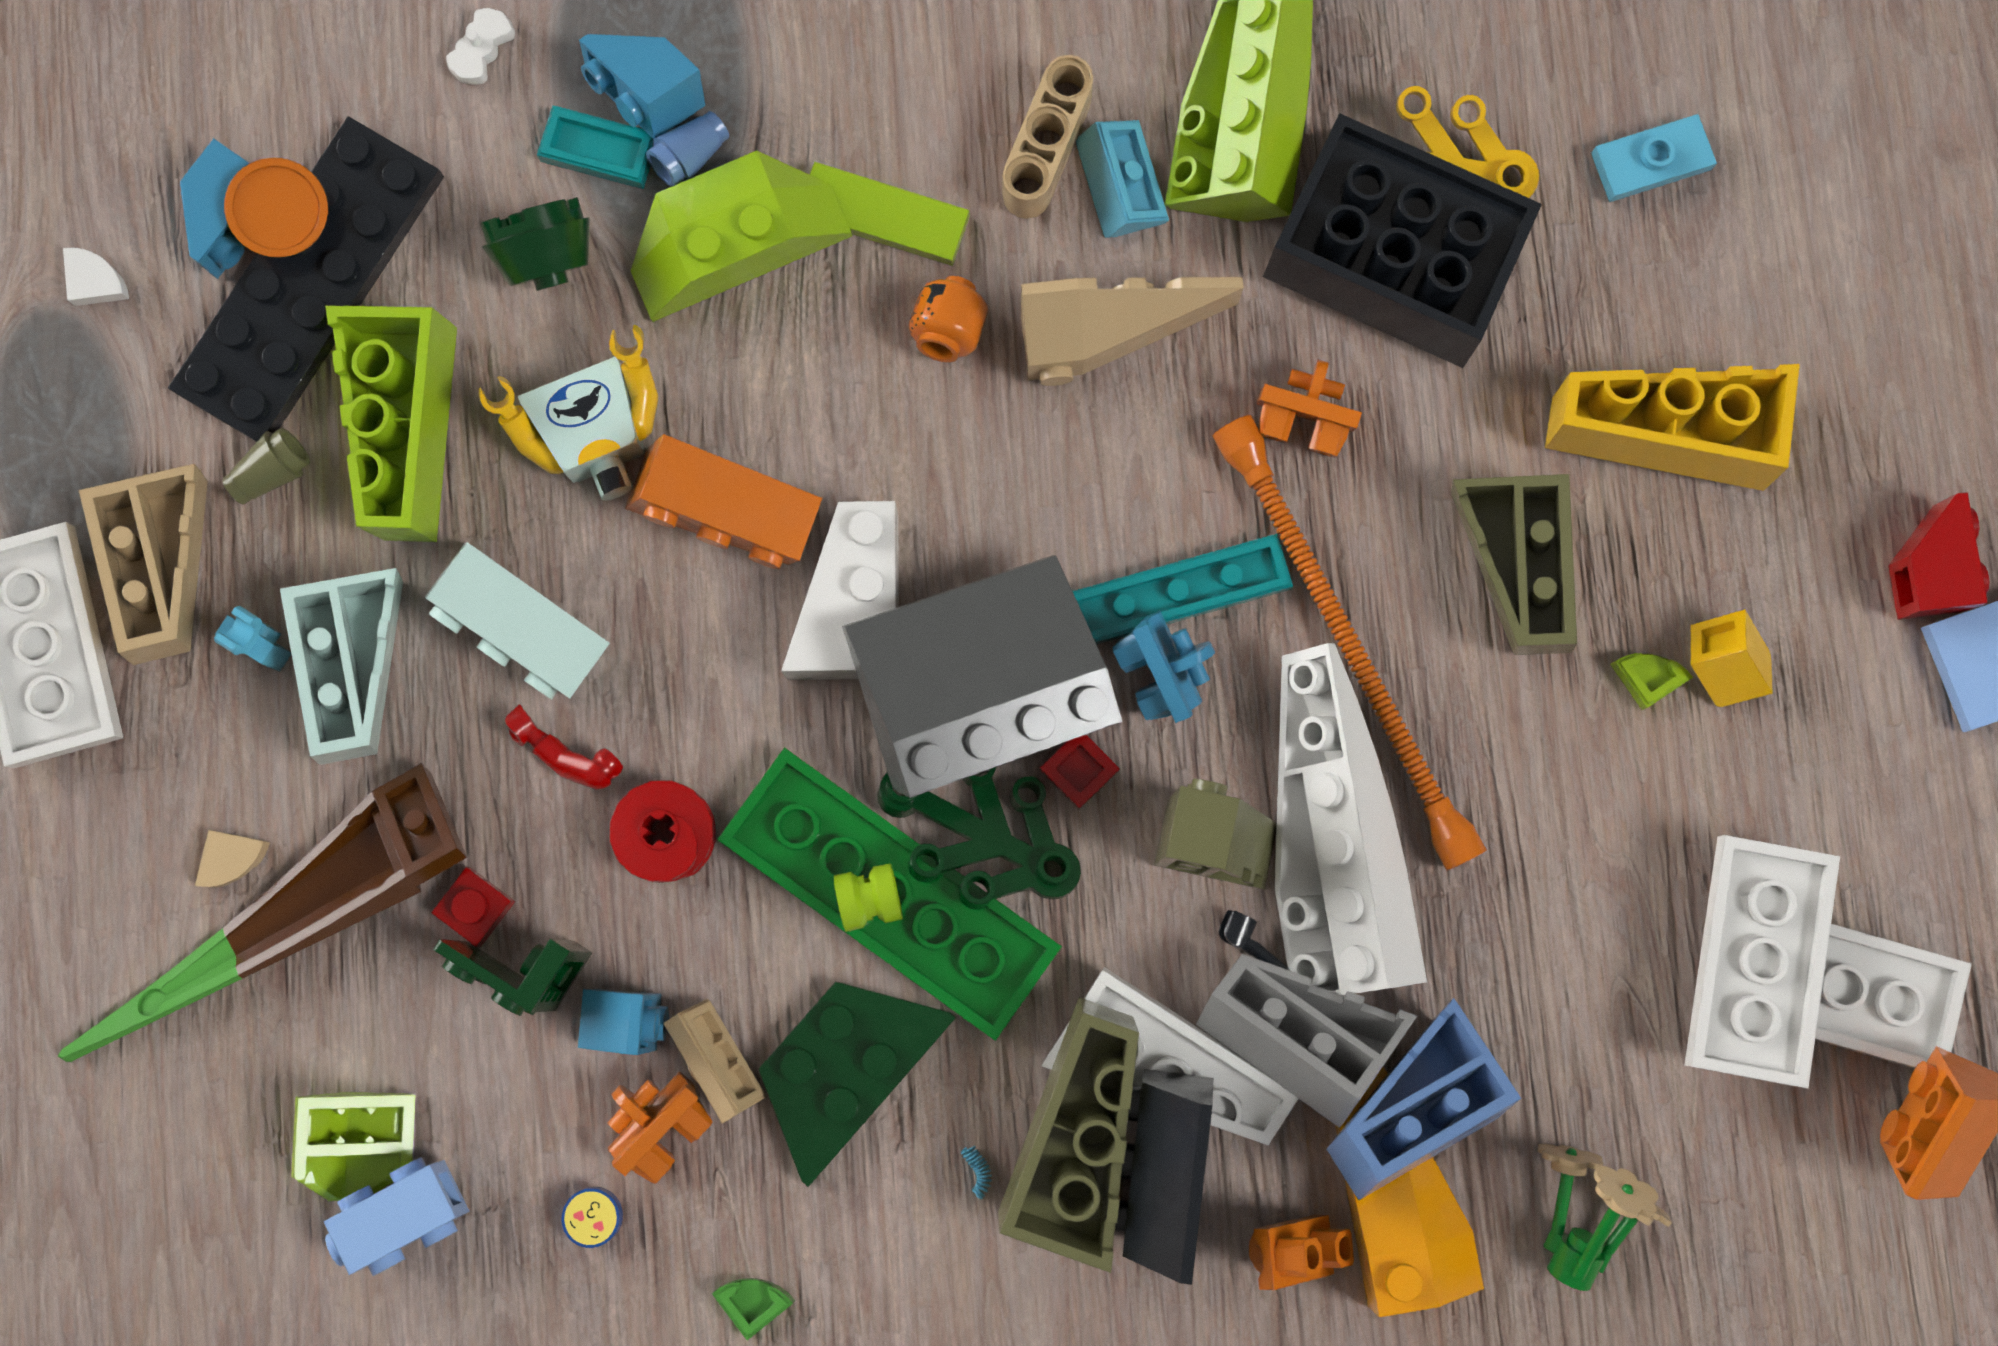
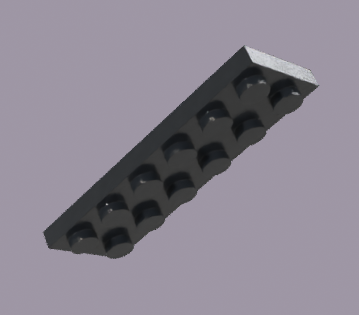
M347 116L311 171L321 183L328 202L327 221L319 238L309 248L292 256L268 257L257 253L168 386V389L255 442L265 432L274 433L280 429L335 345L333 328L328 325L325 306H360L444 178L442 172L435 166Z

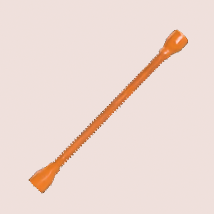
M1246 415L1226 424L1212 436L1224 459L1244 476L1249 488H1253L1257 491L1256 495L1261 497L1259 500L1261 503H1264L1263 508L1268 509L1266 511L1267 515H1271L1270 521L1274 522V528H1278L1276 532L1281 534V540H1285L1283 545L1285 547L1288 546L1286 550L1288 553H1291L1290 558L1295 559L1293 561L1294 565H1298L1297 571H1301V578H1305L1303 582L1308 584V590H1312L1310 595L1312 597L1315 596L1313 600L1315 603H1318L1317 608L1322 609L1320 613L1323 616L1325 615L1324 621L1329 622L1327 626L1332 628L1331 634H1335L1334 639L1336 641L1339 640L1337 645L1342 647L1341 652L1346 653L1344 658L1346 660L1349 659V666H1353L1351 671L1356 672L1354 675L1356 679H1360L1358 684L1363 685L1361 689L1366 691L1365 697L1370 698L1368 702L1373 704L1372 710H1376V717H1380L1378 721L1383 723L1382 728L1384 730L1387 729L1385 734L1391 736L1389 741L1394 742L1392 747L1398 749L1396 754L1401 755L1399 760L1401 762L1404 761L1403 767L1408 768L1406 773L1411 774L1410 780L1415 781L1413 786L1418 787L1417 793L1422 794L1420 799L1425 800L1423 803L1425 808L1423 810L1430 821L1433 846L1446 871L1487 851L1474 825L1454 808L1448 796L1445 797L1443 793H1440L1441 788L1439 786L1436 787L1438 783L1436 780H1433L1434 775L1429 774L1431 770L1429 767L1426 768L1427 762L1422 761L1424 757L1422 754L1419 755L1420 749L1415 748L1417 744L1412 742L1413 736L1408 735L1410 731L1405 729L1406 723L1401 722L1403 718L1398 716L1399 710L1394 709L1396 708L1394 703L1391 704L1392 698L1388 697L1389 692L1387 690L1384 691L1386 686L1381 684V678H1377L1379 674L1377 671L1374 672L1375 666L1370 665L1372 661L1367 659L1368 653L1363 652L1365 648L1360 646L1362 644L1361 640H1357V633H1353L1355 629L1350 627L1351 622L1346 621L1348 616L1346 614L1343 615L1344 609L1339 608L1341 603L1336 602L1338 598L1336 595L1333 596L1334 590L1329 589L1331 585L1326 583L1327 578L1323 577L1324 572L1322 570L1319 571L1321 566L1316 564V558H1312L1314 553L1312 551L1309 552L1310 546L1306 545V539H1302L1304 535L1299 533L1300 528L1296 527L1297 522L1292 520L1294 517L1292 514H1289L1290 509L1285 508L1287 504L1285 501L1282 502L1284 498L1282 495H1279L1280 491L1276 489V483H1272L1274 474L1267 462L1265 440L1262 434L1259 433L1254 419L1251 415Z

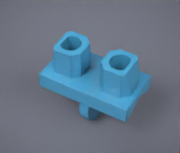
M1161 611L1145 617L1130 634L1118 641L1113 647V653L1125 673L1148 664L1156 681L1140 688L1135 693L1138 706L1145 720L1148 721L1172 715L1175 723L1190 718L1193 715L1191 710L1202 703L1196 686L1210 680L1202 663L1215 654L1210 641L1194 645L1186 628L1171 635Z

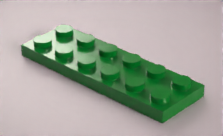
M785 747L717 839L844 932L845 929L836 897L834 875L852 872L856 876L864 875L865 878H868L873 867L891 863L903 919L885 923L878 919V916H874L873 920L867 921L864 928L845 933L994 1041L997 1040L1062 948L1061 945L997 899L991 900L983 909L974 910L966 907L959 898V887L965 876L955 869L941 873L932 882L925 883L914 879L909 872L908 862L913 850L920 844ZM922 855L916 859L918 867L924 871H932L936 868V862L930 856ZM973 882L967 885V890L972 897L984 898L987 896V892Z

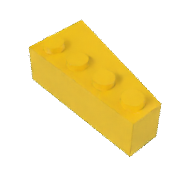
M1782 364L1776 369L1753 370L1752 366H1729L1726 371L1696 372V368H1674L1670 373L1645 374L1644 370L1570 372L1552 397L1545 448L1764 491L1789 468L1800 364Z

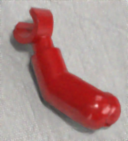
M520 704L505 718L512 740L520 746H524L528 742L534 748L532 753L564 779L600 790L610 786L611 780L617 777L623 770L622 763L606 748L600 749L592 760L571 751L557 737L539 730Z

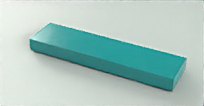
M1274 534L1072 592L1097 645L1127 636L1145 617L1161 611L1168 625L1291 590L1293 583L1278 535Z

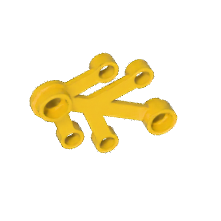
M1411 86L1399 95L1396 101L1398 115L1403 120L1411 122L1430 150V154L1527 198L1533 195L1539 182L1537 164L1530 155L1521 150L1505 149L1486 121V107L1479 97L1465 95L1459 98L1451 107L1450 119L1457 129L1468 132L1485 161L1463 158L1430 110L1431 96L1426 89L1420 86ZM1415 94L1422 99L1423 109L1420 113L1411 114L1405 109L1404 99L1406 96ZM1469 103L1476 108L1477 118L1474 122L1467 123L1461 120L1458 114L1460 105ZM1514 167L1520 172L1521 181L1517 187H1510L1504 183L1502 175L1505 168Z

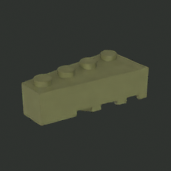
M1081 997L1078 998L998 1210L1000 1234L1109 1273L1112 1270L1113 1241L1120 1201V1181L1127 1142L1128 1112L1131 1106L1139 1031L1133 1016Z

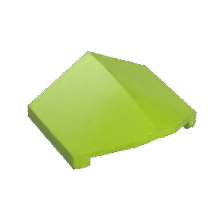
M339 1092L295 1097L291 1177L327 1201H339L368 1185L371 1186L375 1194L392 1184L393 1181L390 1173L413 1161L416 1095L408 1093Z

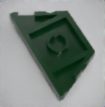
M835 982L760 1066V1075L800 1179L807 1187L813 1183L956 1019L951 1012Z

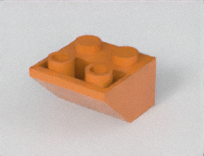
M1936 1046L1928 1061L1920 1062L1913 1070L1908 1084V1095L1899 1110H1892L1887 1115L1880 1131V1143L1905 1195L1916 1200L1959 1197L1998 1133V1073Z

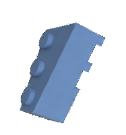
M1453 998L1430 1022L1326 1150L1357 1199L1361 1200L1495 1121L1516 1104L1521 1097L1459 1004Z

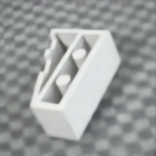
M895 501L838 502L781 670L787 680L858 679L842 626L899 607L898 511Z

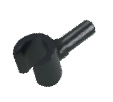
M1228 910L1219 927L1221 940L1244 950L1258 960L1288 969L1285 964L1263 947L1261 943L1251 939L1257 924L1256 920L1238 911Z

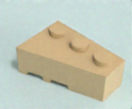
M196 464L79 490L118 654L132 665L190 652L208 484L207 479Z

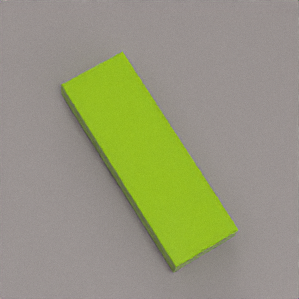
M814 161L810 175L831 184L852 235L953 266L970 217L968 209Z

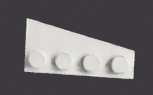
M1105 967L1084 998L1134 1017L1139 1031L1133 1080L1134 1086H1142L1144 1069L1214 1078L1211 1126L1269 1145L1299 1099L1217 1039ZM1069 1023L1047 1055L1042 1067L1052 1070Z

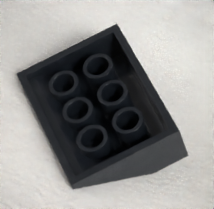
M1339 113L1274 247L1263 277L1464 368L1485 334L1542 204Z

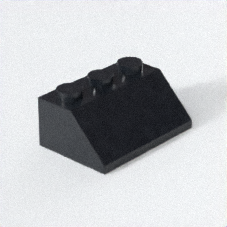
M1144 1069L1142 1086L1133 1085L1131 1106L1128 1112V1121L1137 1122L1135 1144L1126 1143L1124 1164H1122L1121 1178L1131 1179L1129 1201H1119L1114 1235L1124 1237L1123 1257L1178 1283L1192 1285L1213 1107L1214 1078Z

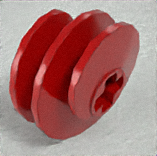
M672 780L649 781L631 789L618 802L610 820V844L618 862L632 875L656 883L678 881L699 872L712 856L717 837L715 817L705 799L688 786ZM657 820L664 823H669L671 820L674 821L675 824L669 828L675 833L670 843L661 840L653 843L652 839L657 833L651 829Z

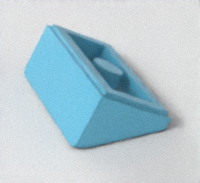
M1139 120L1095 122L1077 138L1076 146L1105 238L1126 235L1162 225L1169 221Z

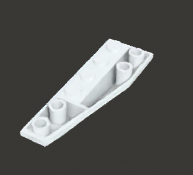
M1327 643L1282 656L1275 894L1288 970L1312 978L1311 984L1345 995L1347 991L1361 993L1426 983L1427 979L1407 867L1379 760L1358 699L1335 643Z

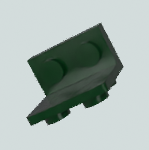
M550 938L545 946L538 943L526 957L520 969V973L525 976L524 978L468 941L439 939L433 948L435 952L446 958L442 965L443 969L472 985L476 980L495 989L491 999L518 1016H521L523 1012L534 1015L536 1012L556 1011L592 955L591 951L575 941Z

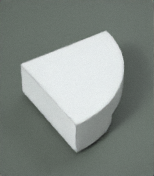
M63 248L67 301L74 306L129 299L128 289L123 278L106 260L85 249Z

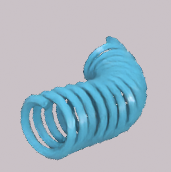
M976 1146L968 1150L965 1147L961 1151V1155H963V1158H966L965 1161L968 1162V1165H971L970 1168L975 1170L974 1172L977 1177L972 1191L976 1194V1197L983 1199L985 1194L980 1190L984 1192L989 1191L981 1186L991 1187V1185L982 1182L992 1181V1179H982L992 1176V1174L983 1175L991 1172V1169L983 1170L990 1165L981 1168L987 1161H984L985 1158L979 1155L978 1149L974 1150Z

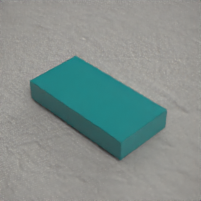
M552 105L537 157L540 162L644 189L651 167L646 152L654 145L653 138L641 128Z

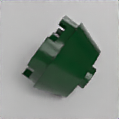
M578 197L567 201L562 199L522 209L521 212L511 214L508 218L502 220L499 217H495L480 223L487 243L482 248L510 286L534 281L536 291L568 283L566 272L588 265L590 217L584 218Z

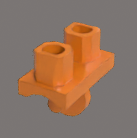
M1319 359L1312 374L1292 369L1287 385L1307 390L1306 396L1264 384L1257 401V405L1262 406L1258 429L1263 437L1286 443L1295 416L1314 421L1315 425L1307 450L1332 458L1337 457L1348 433H1352L1357 429L1362 412L1319 400L1320 394L1340 400L1345 387L1343 383L1325 378L1329 362Z
M679 1071L661 1091L649 1079L635 1093L623 1085H619L611 1095L621 1108L607 1122L615 1132L620 1134L608 1147V1151L614 1157V1160L611 1162L612 1166L624 1176L632 1170L639 1176L656 1184L669 1171L675 1161L673 1154L658 1142L669 1129L673 1127L692 1143L698 1140L711 1126L713 1121L709 1112L699 1100L692 1081Z
M1311 1215L1254 1228V1233L1249 1241V1258L1256 1270L1261 1273L1258 1278L1259 1290L1285 1288L1333 1275L1334 1268L1352 1266L1354 1255L1350 1229H1330L1329 1215Z

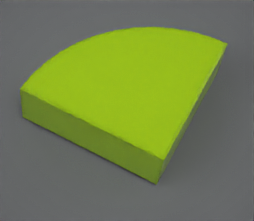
M1634 653L1610 664L1641 710L1650 707L1693 678L1689 671L1680 663L1653 654Z

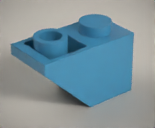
M587 34L579 39L585 63L581 66V71L589 86L597 94L605 92L615 102L621 116L632 127L639 125L653 139L667 133L706 106L700 70L665 37Z
M213 138L181 179L180 188L189 256L208 273L219 279L225 269L232 268L238 263L245 250V246L236 239L227 224L224 213V198L227 187L233 177L250 163Z
M583 989L578 1048L629 1055L654 1052L657 1050V1041L666 1040L668 1031L663 1023L669 1020L668 1006H660V993Z

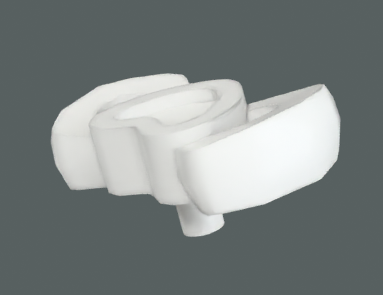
M491 8L476 10L473 22L469 23L466 27L465 36L457 41L455 50L446 56L449 71L460 83L470 85L484 84L488 79L487 64L497 58L498 45L514 39L515 30L512 22L502 11Z

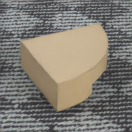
M208 830L195 886L224 887L239 880L261 863L270 842Z

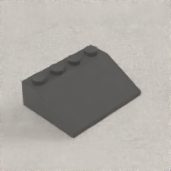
M1051 555L842 626L892 787L909 798L1122 722L1107 667L1056 555Z

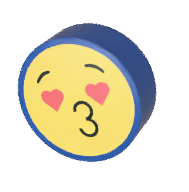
M588 1187L575 1193L566 1202L562 1211V1227L565 1234L573 1243L585 1248L599 1247L610 1241L618 1233L623 1220V1210L618 1198L611 1191L602 1187Z

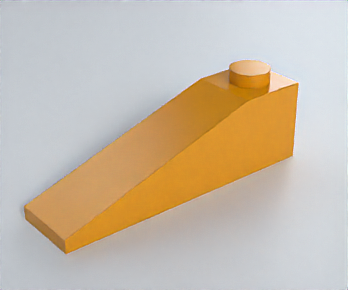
M1384 1066L1342 1126L1339 1128L1335 1125L1337 1135L1388 1075ZM1433 1157L1361 1200L1357 1199L1345 1180L1367 1304L1378 1317L1438 1308L1484 1289L1473 1230Z

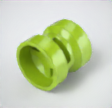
M891 863L873 867L868 878H865L864 875L856 876L852 872L834 875L836 897L845 932L864 928L867 921L873 920L874 916H878V919L885 923L903 919Z

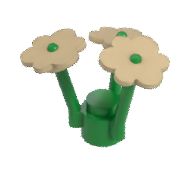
M1538 1144L1537 1151L1542 1154V1158L1552 1161L1551 1168L1561 1173L1552 1227L1543 1246L1553 1253L1547 1266L1549 1273L1563 1284L1580 1291H1589L1598 1273H1604L1612 1255L1638 1221L1648 1226L1651 1225L1654 1219L1659 1220L1667 1227L1672 1224V1221L1669 1219L1670 1216L1656 1205L1659 1197L1656 1190L1649 1184L1638 1181L1631 1171L1623 1168L1615 1171L1612 1168L1603 1166V1158L1592 1152L1581 1151L1566 1145ZM1588 1168L1596 1169L1594 1179L1598 1184L1595 1187V1191L1603 1198L1609 1208L1594 1233L1574 1227L1569 1234H1566L1564 1231L1574 1176H1585ZM1621 1215H1623L1624 1218L1621 1220V1222L1617 1225V1227H1616V1228L1614 1229V1231L1611 1233V1231H1612V1229L1614 1228V1226H1615L1616 1222L1618 1221L1619 1217H1620Z

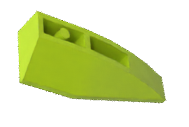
M1218 0L1181 103L1165 206L1173 210L1242 222L1283 217L1291 214L1307 113L1312 55L1313 0Z

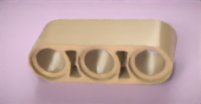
M1059 56L1050 62L1043 74L1004 166L1002 175L1004 205L1010 213L1017 217L1025 219L1034 218L1046 210L1090 109L1093 88L1092 69L1085 60L1078 56ZM1069 82L1079 86L1081 91L1076 95L1065 96L1058 93L1055 87L1061 83ZM1050 130L1059 134L1061 139L1055 144L1045 145L1036 141L1034 136L1040 131ZM1030 178L1037 181L1041 187L1034 193L1024 194L1017 191L1013 185L1020 179Z

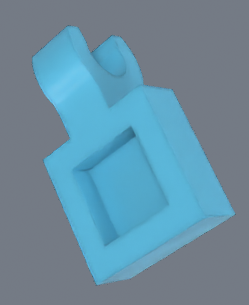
M236 606L231 612L236 616V619L227 615L216 631L214 641L234 655L246 654L260 664L280 672L291 656L290 651L276 643L281 633L242 606Z

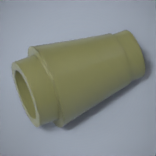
M280 428L274 433L267 431L233 467L230 473L222 479V482L228 493L238 503L245 505L252 499H256L302 477V469L310 464V458L302 444L288 430Z

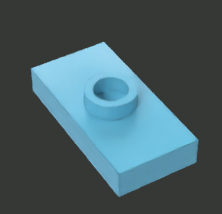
M1698 114L1598 145L1591 152L1609 203L1711 171L1717 164Z

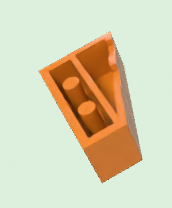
M663 434L647 448L625 509L643 515L645 519L668 528H675L676 526L696 533L697 539L715 547L728 549L729 545L746 550L750 552L748 556L750 560L769 568L780 569L782 563L790 565L800 561L822 498Z

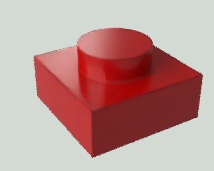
M1087 734L1067 741L1040 767V771L1078 810L1120 770Z
M466 867L431 913L472 945L482 947L516 901L474 869Z

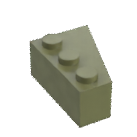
M1569 474L1453 479L1451 488L1452 498L1514 655L1572 653L1577 645Z
M1193 779L1192 784H1188L1187 787L1180 786L1167 801L1154 866L1264 890L1277 823L1240 798L1226 796L1228 786L1224 784Z

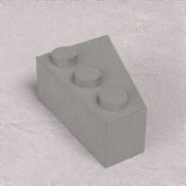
M1242 954L1211 994L1196 1025L1340 1128L1417 1018V1015L1403 1010H1399L1396 1015L1365 1004V997L1349 991L1344 996L1312 985V978Z

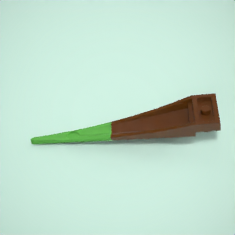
M420 763L371 791L306 856L225 927L145 990L64 1047L57 1057L66 1062H72L420 893L422 883L466 859L467 856L432 773Z

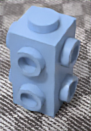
M418 1158L391 1172L390 1177L394 1184L374 1194L371 1186L368 1185L339 1200L337 1204L341 1212L323 1221L329 1232L325 1236L326 1246L335 1263L339 1266H345L349 1275L368 1267L372 1276H375L405 1260L401 1248L421 1238L425 1248L457 1232L458 1229L453 1220L470 1211L445 1160L426 1166L423 1158Z

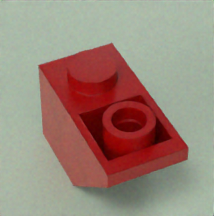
M1968 492L1957 493L1933 505L1888 565L1897 620L1961 613L1988 603L1986 594L1990 584L1989 574L1986 566L1980 562L1976 541L1980 530L1979 518L1976 511L1970 507Z

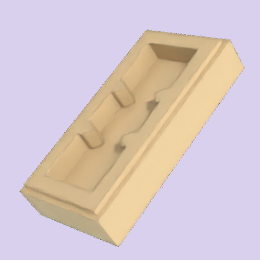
M709 999L676 1014L663 1023L686 1061L692 1078L699 1083L722 1124L766 1098L763 1089Z

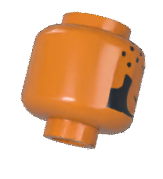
M948 276L945 280L930 281L919 293L909 321V332L916 341V347L925 356L940 362H954L960 357L970 355L976 349L988 316V305L984 298L976 292V286L963 277Z

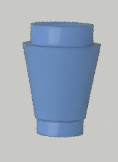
M708 111L703 116H699L654 138V146L646 152V156L656 174L668 186L672 187L693 178L721 147L722 143L729 138V132L721 119L715 113Z

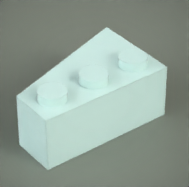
M468 542L463 544L425 596L427 600L435 605L429 612L430 616L456 634L463 625L483 638L477 646L479 650L504 667L511 658L530 671L524 681L551 700L558 691L570 699L610 644Z
M397 568L280 589L310 757L319 765L375 755L378 752L403 588V580Z

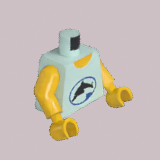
M633 325V334L637 341L634 347L624 348L620 346L616 340V332L613 329L610 335L609 349L615 357L519 395L518 399L521 405L515 406L513 404L515 394L510 382L504 377H497L502 387L507 390V394L502 401L492 402L488 400L481 387L479 388V397L483 407L491 413L500 414L498 419L500 425L523 456L549 474L565 473L573 483L593 477L602 500L621 497L633 489L624 463L645 454L643 440L653 430L658 393L648 360L640 356L644 346V333L637 325Z

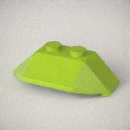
M756 150L656 193L630 271L650 319L654 322L848 239L853 235L831 184Z

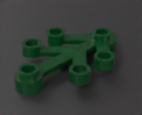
M996 767L987 770V774L984 776L972 775L962 779L971 788L980 818L929 791L911 798L899 796L893 791L888 772L883 776L877 792V800L885 813L892 817L905 818L917 812L969 840L943 848H938L933 844L917 846L913 850L908 862L909 872L917 881L932 882L943 872L998 857L1020 867L992 877L983 871L968 873L959 887V898L966 907L974 910L985 908L991 900L1030 889L1042 898L1060 899L1069 895L1077 886L1081 875L1079 860L1071 849L1054 841L1042 806L1046 797V789L1039 779L1032 776L1022 777L1015 782L1010 792L1012 807L1017 812L1022 813L1031 844L1029 845L1011 835L992 779ZM1022 788L1033 790L1037 795V801L1033 803L1024 802L1019 797L1018 790ZM922 855L930 856L935 860L936 868L932 871H924L918 867L916 859ZM1048 861L1058 863L1062 868V875L1059 877L1049 876L1044 870V863ZM972 882L981 883L987 890V896L984 898L972 897L967 890V885Z

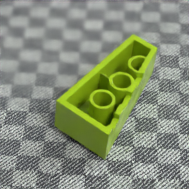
M325 306L328 325L333 328L336 350L332 351L334 371L340 376L343 405H339L342 426L347 429L350 454L347 455L356 526L384 541L437 542L457 327L433 307Z

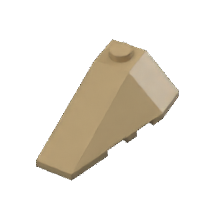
M1181 277L1166 283L1165 288H1154L1153 284L1146 282V278H1127L1124 284L1112 289H1098L1096 278H1073L1021 284V326L1028 381L1040 380V383L1045 386L1070 383L1073 381V376L1090 372L1238 305L1244 288L1243 278Z

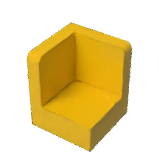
M1746 609L1690 625L1691 666L1716 706L1724 707L1773 694L1771 653Z

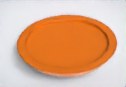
M265 158L246 165L233 177L225 193L224 213L231 232L245 247L255 253L268 257H287L304 251L319 238L327 221L328 202L321 183L307 168L289 159Z

